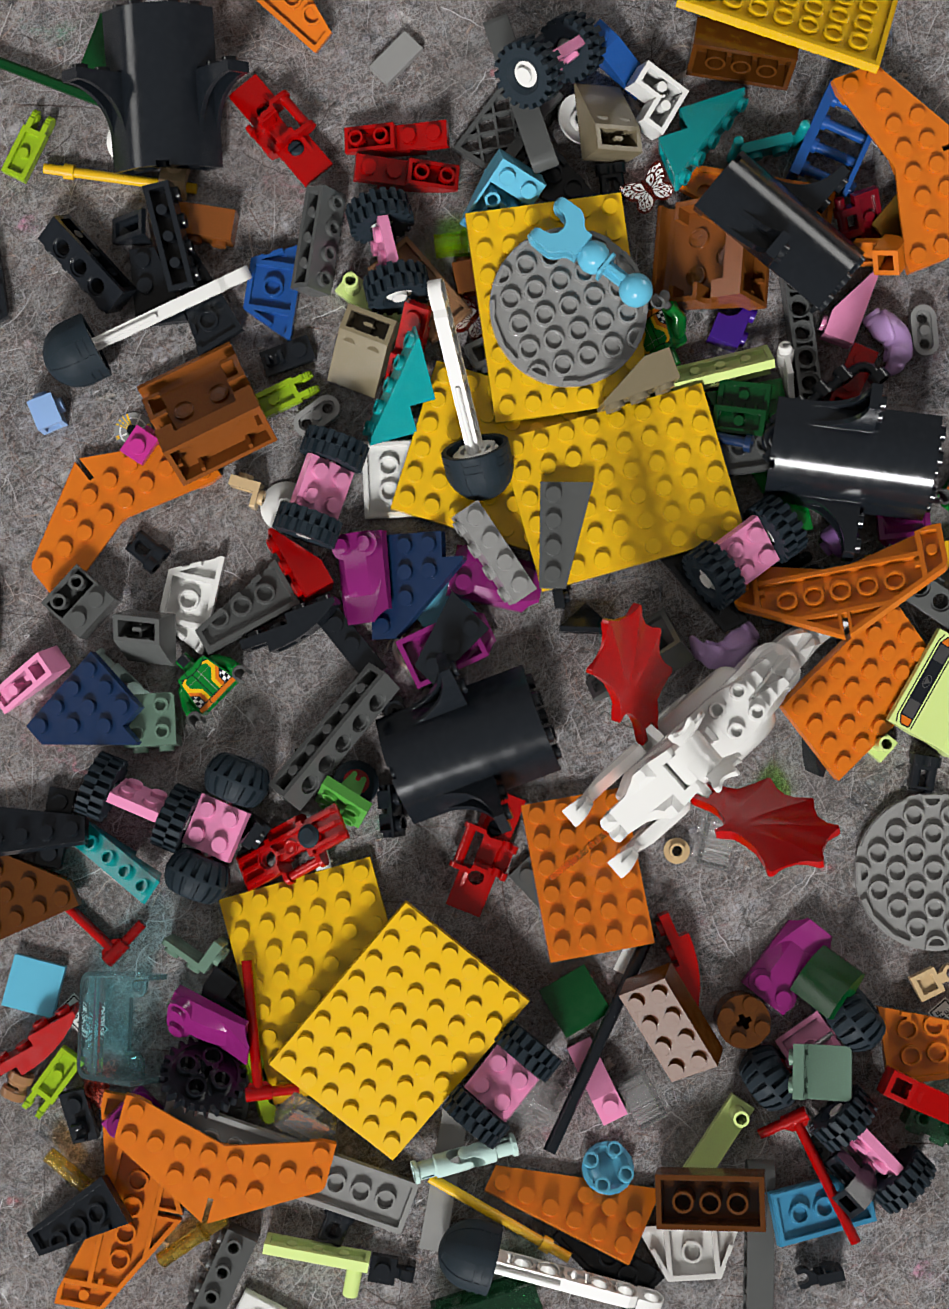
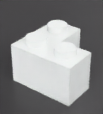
M649 60L636 68L624 88L644 103L636 117V121L640 127V132L651 140L665 133L689 92L688 89Z

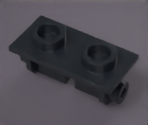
M380 785L379 791H377L378 809H387V814H379L380 833H383V838L406 836L407 820L404 816L403 804L394 785Z

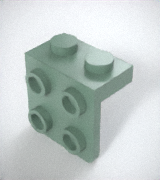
M171 692L134 694L145 708L128 727L142 743L140 745H124V748L133 750V754L149 753L150 748H159V752L175 751L176 746H182V736L177 734L174 694Z
M176 934L165 937L161 942L165 946L164 950L174 958L181 957L187 962L186 966L197 974L200 972L205 974L214 966H218L231 951L227 948L230 940L224 936L216 939L205 955Z
M793 1044V1049H789L788 1055L789 1065H793V1077L789 1076L788 1091L792 1093L793 1100L814 1099L847 1102L852 1099V1049L850 1047Z

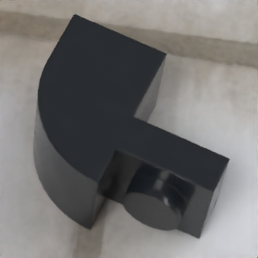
M233 804V806L251 813L240 843L249 850L251 847L257 849L271 830V827L246 807Z
M219 964L205 981L201 996L244 1019L246 1017V1008L229 997L240 981V978L222 964Z
M841 1149L829 1157L824 1165L843 1184L832 1199L852 1219L863 1212L875 1198L877 1179L868 1162L860 1167L849 1154Z

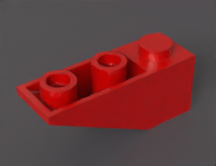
M268 529L266 544L272 554L276 553L280 559L278 562L282 573L285 576L289 575L292 580L291 588L297 598L301 596L304 603L332 590L334 581L320 558L275 529Z
M886 1066L876 1088L877 1091L907 1107L949 1124V1094L895 1068Z

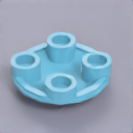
M603 1141L594 1144L587 1150L582 1161V1172L590 1188L600 1194L613 1195L620 1193L628 1187L634 1177V1165L632 1157L618 1141Z

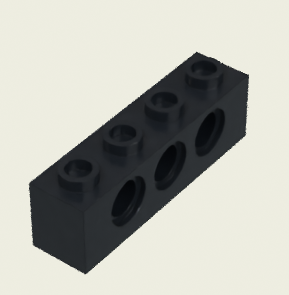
M69 214L52 217L38 237L45 250L58 260L63 270L78 282L81 290L88 293L101 311L106 314L121 311L137 288Z

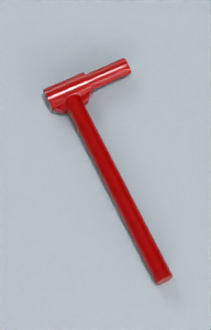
M77 907L65 911L104 948L101 958L111 967L130 948V944L147 927L143 921L138 920L122 938L110 940Z
M252 960L241 961L246 1018L249 1021L248 1040L252 1082L245 1087L246 1102L270 1100L277 1096L299 1094V1087L294 1083L272 1086L266 1080L263 1081Z
M805 1106L780 1116V1119L757 1129L761 1139L783 1129L791 1132L796 1131L851 1246L861 1242L850 1217L832 1199L837 1191L805 1127L810 1120Z

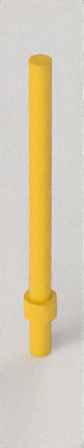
M43 164L44 174L63 176V179L68 180L80 178L139 187L159 182L158 178L78 168L75 164ZM187 182L186 192L197 194L198 185Z
M435 1176L428 1179V1183L537 1245V1249L543 1253H551L566 1263L569 1261L572 1253L555 1244L554 1239L536 1233L443 1178Z

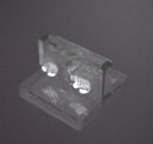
M549 1079L546 1083L539 1080L508 1121L545 1138L551 1123L555 1125L559 1116L558 1108L567 1088Z

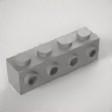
M478 500L451 518L454 522L452 523L454 529L460 536L465 538L469 544L467 545L468 550L475 559H479L483 565L482 570L490 581L493 580L498 588V595L505 603L507 602L509 606L515 604L537 589Z

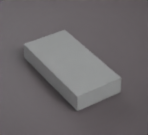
M404 31L369 66V70L388 87L423 52V47Z

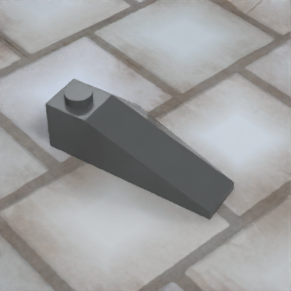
M664 608L645 620L647 625L661 628L660 656L667 665L672 667V673L695 659L687 642ZM591 675L586 684L595 702L610 697L604 684L594 675Z

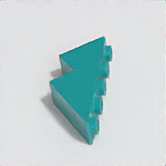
M745 87L679 108V126L681 130L658 137L659 156L674 191H678L682 185H687L692 172L696 167L699 168L704 163L706 154L710 149L716 148L721 135L725 130H730L739 112L743 113L749 102V99L745 97Z
M416 326L412 328L411 332L408 331L403 341L404 348L401 354L396 355L392 374L390 377H386L381 398L376 399L373 406V415L370 421L367 420L363 427V435L367 436L370 446L414 434L417 430L410 406L435 399Z
M89 821V844L75 847L141 903L145 904L159 884L162 873L136 857L137 852Z

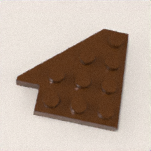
M16 855L0 856V940L83 904L72 879Z

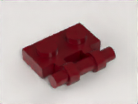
M873 185L850 193L851 204L845 205L844 197L834 198L835 208H833V216L837 219L838 231L850 241L854 237L881 238L872 226V223L882 212L878 187ZM853 215L855 225L849 227L847 217Z

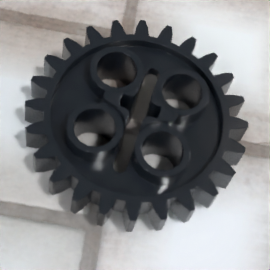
M189 1037L187 1045L179 1041L178 1049L171 1047L169 1055L164 1056V1064H161L160 1069L162 1074H160L159 1083H163L161 1092H168L166 1101L175 1099L174 1109L182 1105L184 1107V1115L189 1110H192L194 1118L197 1117L199 1112H203L205 1119H207L209 1112L212 1111L218 1117L220 1108L227 1113L230 1104L236 1106L238 1098H242L247 1083V1070L244 1069L245 1064L215 1044L198 1039V1042H195L192 1037ZM207 1060H214L216 1063H211ZM182 1067H188L191 1070H184ZM216 1082H221L225 1085L221 1086L216 1084ZM195 1089L198 1090L200 1093H193L190 1090Z

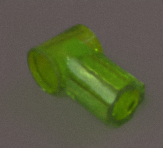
M467 228L461 229L460 232L434 234L436 259L462 255L470 256Z

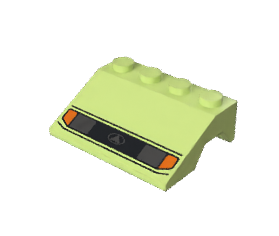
M937 628L886 720L907 734L927 743L936 749L939 755L949 758V633Z

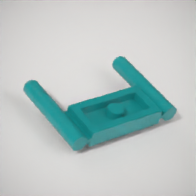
M802 120L794 135L788 132L744 143L742 136H736L727 154L726 162L729 164L732 160L734 161L742 151L756 162L768 155L773 157L785 155L791 147L794 149L800 147L810 128V122Z

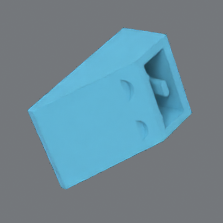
M499 148L485 169L459 224L466 228L465 213L534 204L546 187L543 176L540 173L534 174L532 168Z

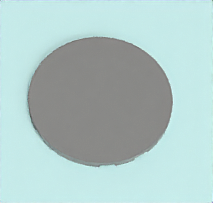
M564 227L553 228L545 231L550 234L558 233ZM588 231L592 234V240H598L607 246L610 255L613 252L616 254L614 263L628 274L640 273L626 251H623L606 236L594 231ZM526 239L512 250L501 264L495 276L490 293L489 315L491 327L500 349L518 370L538 382L555 387L571 388L597 383L614 374L630 359L645 331L648 303L639 308L627 306L619 296V287L604 275L597 281L595 279L596 275L583 272L578 265V261L573 263L566 258L558 260L547 259L532 247L528 239Z
M942 793L910 795L885 807L872 819L864 830L854 858L853 873L856 892L864 911L871 921L892 939L906 946L926 951L949 949V795Z

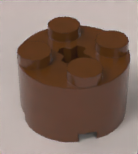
M736 990L725 994L719 999L714 1011L713 1021L716 1030L728 1044L739 1049L752 1048L759 1045L769 1035L771 1029L770 1014L766 1006L756 996L748 992ZM741 1014L746 1017L743 1024L738 1022L740 1020L739 1015Z

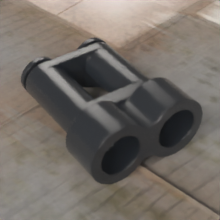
M619 161L595 165V175L599 178L600 195L611 194L609 180L614 179L616 193L621 192L622 200L627 199L626 190L624 192L621 190L625 188V162Z
M140 530L135 536L136 539L130 542L125 550L140 561L146 571L153 574L158 570L161 563L168 558L171 550L164 544L157 543L143 530ZM140 542L150 550L148 554L138 547Z
M911 753L909 759L911 764L908 781L909 788L907 789L913 791L923 789V792L932 794L935 787L937 769L941 768L942 758ZM921 769L926 770L923 786H919Z
M325 1209L324 1213L326 1215L317 1238L322 1241H331L334 1246L341 1247L348 1228L354 1223L355 1219ZM336 1222L339 1225L335 1235L329 1234L333 1223Z

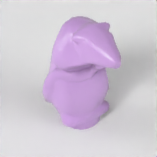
M876 308L862 319V323L868 328L871 336L877 342L883 344V361L886 362L884 367L893 376L901 372L906 363L912 358V338L909 329L895 314L888 312L886 309L880 311L879 308Z
M747 621L740 625V627L730 631L723 641L718 643L709 640L701 642L693 635L689 637L691 652L695 659L702 662L708 669H718L724 666L735 667L753 648L757 647V640L760 636L753 624Z

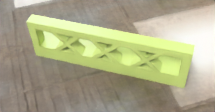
M766 344L676 366L680 379L674 383L675 387L671 388V391L702 383L703 389L707 390L719 387V382L722 380L744 381L771 374L770 369L775 368V358Z

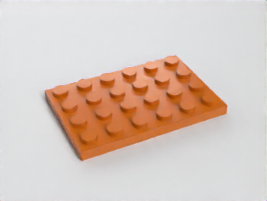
M899 606L853 639H851L849 632L845 636L846 640H841L786 695L783 703L779 706L829 774L838 781L875 745L878 737L884 736L894 726L886 718L927 647Z
M618 788L605 790L595 799L589 814L576 827L564 815L562 810L575 802L581 795L521 806L550 963L655 943L638 859L633 868L623 878H620L607 863L633 837V832H631L621 842H616L611 839L609 833L603 830L600 824V820L606 812L618 802L615 797Z

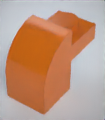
M884 234L882 238H856L853 243L865 252L863 256L866 260L860 267H873L874 275H900L904 270L905 254L902 237Z

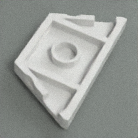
M223 556L169 569L159 612L176 614V636L186 642L198 654L202 655L205 653V648L195 630L214 614L226 557Z
M646 1226L641 1237L666 1281L675 1282L722 1279L738 1232L657 1229L656 1226Z

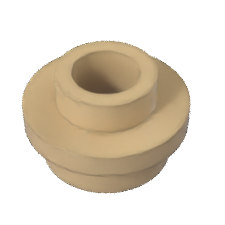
M675 837L665 843L663 853L669 862L680 864L689 857L690 848L685 840ZM675 846H680L682 850L678 856L672 853V849Z

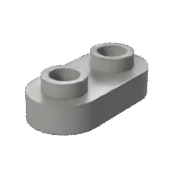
M921 304L909 313L908 326L913 343V353L918 357L926 358L938 349L939 337L937 317L934 309L929 305ZM917 316H922L925 320L924 323H919ZM920 341H924L927 344L926 349L920 347Z
M322 395L294 417L293 425L296 432L304 437L306 429L303 428V423L305 421H311L312 425L324 427L335 421L341 412L339 401L332 395ZM330 405L333 407L332 412L324 413V407Z

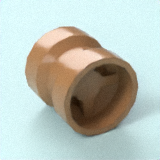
M14 1068L8 1072V1080L2 1085L0 1094L10 1101L23 1103L27 1096L26 1090L33 1084L35 1075L30 1071L21 1075L18 1069Z

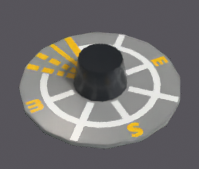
M136 412L126 413L120 417L114 430L115 438L119 445L123 446L136 425L143 429L146 425L152 428L149 419Z

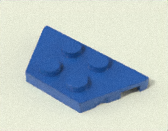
M297 245L286 249L280 248L273 250L270 254H261L251 258L249 271L253 278L247 280L243 305L244 311L287 341L292 340L299 292L291 289Z

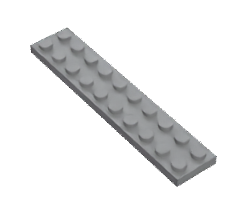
M175 1099L166 1101L163 1109L217 1141L228 1144L300 1141L219 1113V1116L216 1117L210 1111L207 1119H205L203 1112H199L197 1117L194 1118L192 1110H189L184 1115V1107L182 1105L176 1109L173 1108ZM334 1153L324 1189L318 1193L297 1198V1200L401 1235L419 1184L416 1185L414 1179Z

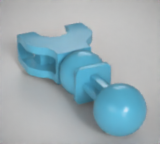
M559 197L553 205L554 214L564 224V228L561 231L550 234L538 227L532 229L527 235L531 246L547 259L558 260L566 258L573 263L578 261V265L583 272L596 275L595 279L597 281L604 275L619 287V296L627 306L639 308L650 301L653 295V285L650 279L641 273L628 274L614 263L616 254L613 252L610 255L609 249L604 243L592 240V234L585 228V218L582 210L566 198Z

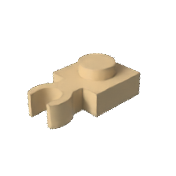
M949 963L942 965L937 972L933 966H929L908 976L919 1001L924 1002L946 991L942 983L949 982V977L946 974L949 969Z

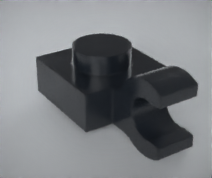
M372 1252L368 1282L394 1286L395 1278L403 1282L413 1283L416 1267L399 1265V1256Z
M831 1260L819 1263V1266L812 1267L813 1270L804 1265L794 1268L797 1275L807 1274L804 1281L798 1282L800 1289H807L815 1284L824 1286L846 1281L841 1265Z

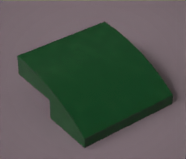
M734 380L720 381L717 404L714 405L713 412L715 430L744 435L753 434L754 436L762 437L766 429L773 385Z
M823 945L802 969L790 990L826 1018L834 1020L846 997H852L855 994L865 974L829 947Z
M585 964L539 990L566 1038L604 1017L608 1009L606 1000Z

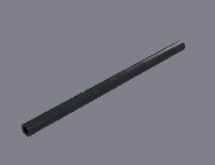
M652 944L636 947L543 1148L554 1155L559 1148L624 1006L619 997L624 982L627 978L638 975Z

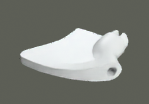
M782 341L778 345L776 362L786 397L795 398L794 371L792 367L794 349L789 341Z

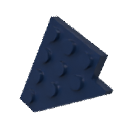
M444 531L387 535L392 609L385 610L378 616L375 622H372V640L400 639L467 561V556L446 557V535Z
M91 651L26 727L42 745H140L142 743L141 740L128 726L145 707L97 652Z

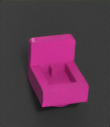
M136 425L119 451L143 466L155 447L160 445L154 432L155 430L148 425L144 429Z

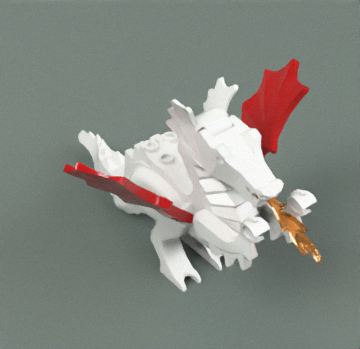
M633 603L623 617L615 620L603 618L601 622V646L596 658L587 667L586 673L594 675L607 689L612 701L611 720L620 723L626 714L629 716L638 744H632L593 780L583 795L562 810L575 827L578 826L589 814L593 801L623 775L615 796L618 802L600 820L603 831L569 857L549 878L552 881L608 835H610L612 840L621 842L628 834L648 822L644 828L636 832L629 843L619 849L620 852L614 858L607 862L618 876L623 878L636 863L639 856L638 852L653 844L690 810L691 804L716 815L724 824L715 829L716 838L735 840L756 854L769 877H773L784 868L794 865H809L823 868L825 866L823 852L829 840L840 834V827L836 824L827 823L818 817L813 798L785 795L776 788L771 778H765L739 789L724 787L723 783L727 778L740 775V771L735 766L742 763L741 760L755 749L774 728L776 722L775 711L783 703L786 695L798 683L801 673L800 668L818 649L839 638L794 626L779 635L772 642L753 648L734 668L724 666L714 670L688 694L682 695L658 713V698L672 673V667L667 665L660 656L661 628L649 626L645 623L642 616V605ZM843 618L846 636L850 632L848 618Z

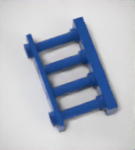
M829 82L811 120L810 128L798 149L785 179L797 180L799 175L802 177L806 175L820 181L831 175L809 165L810 162L806 161L809 152L813 154L817 152L852 168L847 177L849 182L839 195V197L842 196L845 199L846 196L850 197V193H853L857 186L854 178L872 139L868 133L866 135L830 119L831 116L827 115L830 106L833 108L838 106L849 112L851 111L846 105L843 106ZM827 129L861 144L862 146L857 157L855 158L821 143L820 139L816 137L819 130L824 131Z

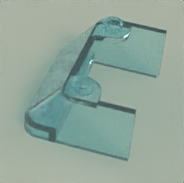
M89 971L83 974L80 981L77 1071L81 1078L127 1087L159 1083L160 1076L145 1074L143 1055L138 1051L131 1050L133 998H140L146 994L148 981L167 979V974L145 971Z

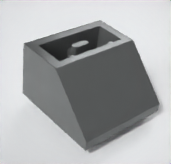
M78 564L70 570L41 602L76 636L85 640L91 636L121 603L113 593Z
M136 609L113 614V640L128 661L175 666L176 614Z

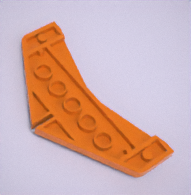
M879 67L876 74L859 69L833 79L830 84L835 96L843 106L846 105L875 142L889 161L895 176L901 237L904 240V270L906 275L945 261L949 258V149L943 151V148L949 146V125L881 67Z
M160 445L155 447L143 466L121 451L79 458L94 478L90 480L81 467L74 462L32 561L34 574L50 593L76 564L87 572L120 525L128 518L196 489L212 485L222 477L221 473L216 470L183 486L163 454Z
M941 523L927 525L914 531L915 535L852 564L827 569L770 567L746 585L745 594L735 600L734 604L739 611L846 640L843 618H848L850 636L853 639L947 571L949 564Z
M110 1090L104 1091L101 1102L102 1121L125 1099V1093ZM104 1126L105 1175L108 1174L134 1221L84 1240L57 1289L55 1304L81 1309L106 1308L183 1218L158 1213L160 1210L183 1215L184 1211L182 1204L116 1145L115 1138L109 1135Z
M129 1092L126 1093L115 1133L116 1145L200 1222H202L208 1198L213 1199L207 1224L322 1191L326 1186L337 1146L336 1141L325 1138L298 1142L228 1144L220 1142L158 1108L145 1097Z

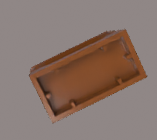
M700 198L676 202L675 209H669L663 205L658 206L652 274L653 295L654 293L659 295L662 290H667L670 293L669 301H676L681 310L744 308L750 311L767 308L770 269L704 214L700 216L693 210L694 205Z
M230 341L137 386L143 398L142 402L148 417L156 430L154 432L162 452L183 486L277 441L276 435Z

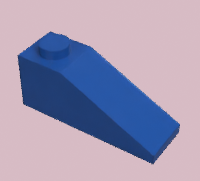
M599 19L594 24V27L599 25L602 29L598 33L600 37H605V42L601 46L606 47V53L601 55L604 57V61L598 66L637 101L638 98L624 88L636 68L641 64L622 39Z

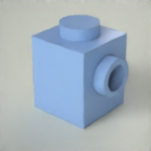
M43 391L33 395V399L27 401L37 430L42 434L46 435L68 426L64 416V412H67L61 397L57 398L53 393Z

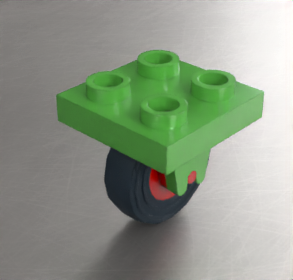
M350 760L336 769L333 778L327 775L314 801L318 803L321 809L337 803L344 823L348 826L359 828L372 806L371 801L375 798L379 789V777L375 769L368 763L361 760Z

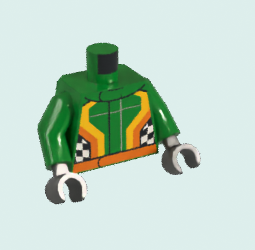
M662 290L659 295L654 293L650 299V303L654 308L648 311L645 331L642 337L644 355L646 356L669 347L675 364L678 365L681 362L675 349L687 342V317L678 307L676 301H669L670 293L667 290Z
M187 652L182 654L176 661V664L185 672L178 680L180 684L178 693L182 709L187 716V724L194 730H197L195 723L198 720L205 724L206 719L202 715H207L239 682L245 684V681L242 680V675L245 672L252 674V671L228 656L212 654L208 657L202 655L195 661Z

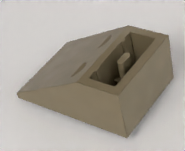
M575 83L574 91L582 160L600 162L623 161L628 163L641 154L643 151L640 127L620 87Z
M348 303L339 327L327 381L375 398L386 371L390 353L396 344L400 323Z
M668 347L644 356L598 407V413L605 411L608 415L621 410V407L625 406L624 403L629 401L631 405H635L645 401L653 392H655L656 396L671 391V388L675 387L674 383L680 379V375L670 348Z

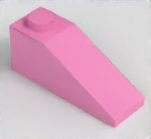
M872 272L836 305L828 316L823 315L818 330L822 331L820 340L847 350L854 344L879 275H874V272Z
M57 645L37 652L0 684V708L4 714L10 712L55 681L71 667Z
M590 1036L567 1047L578 1072L592 1043ZM600 1057L586 1086V1090L605 1126L628 1113Z

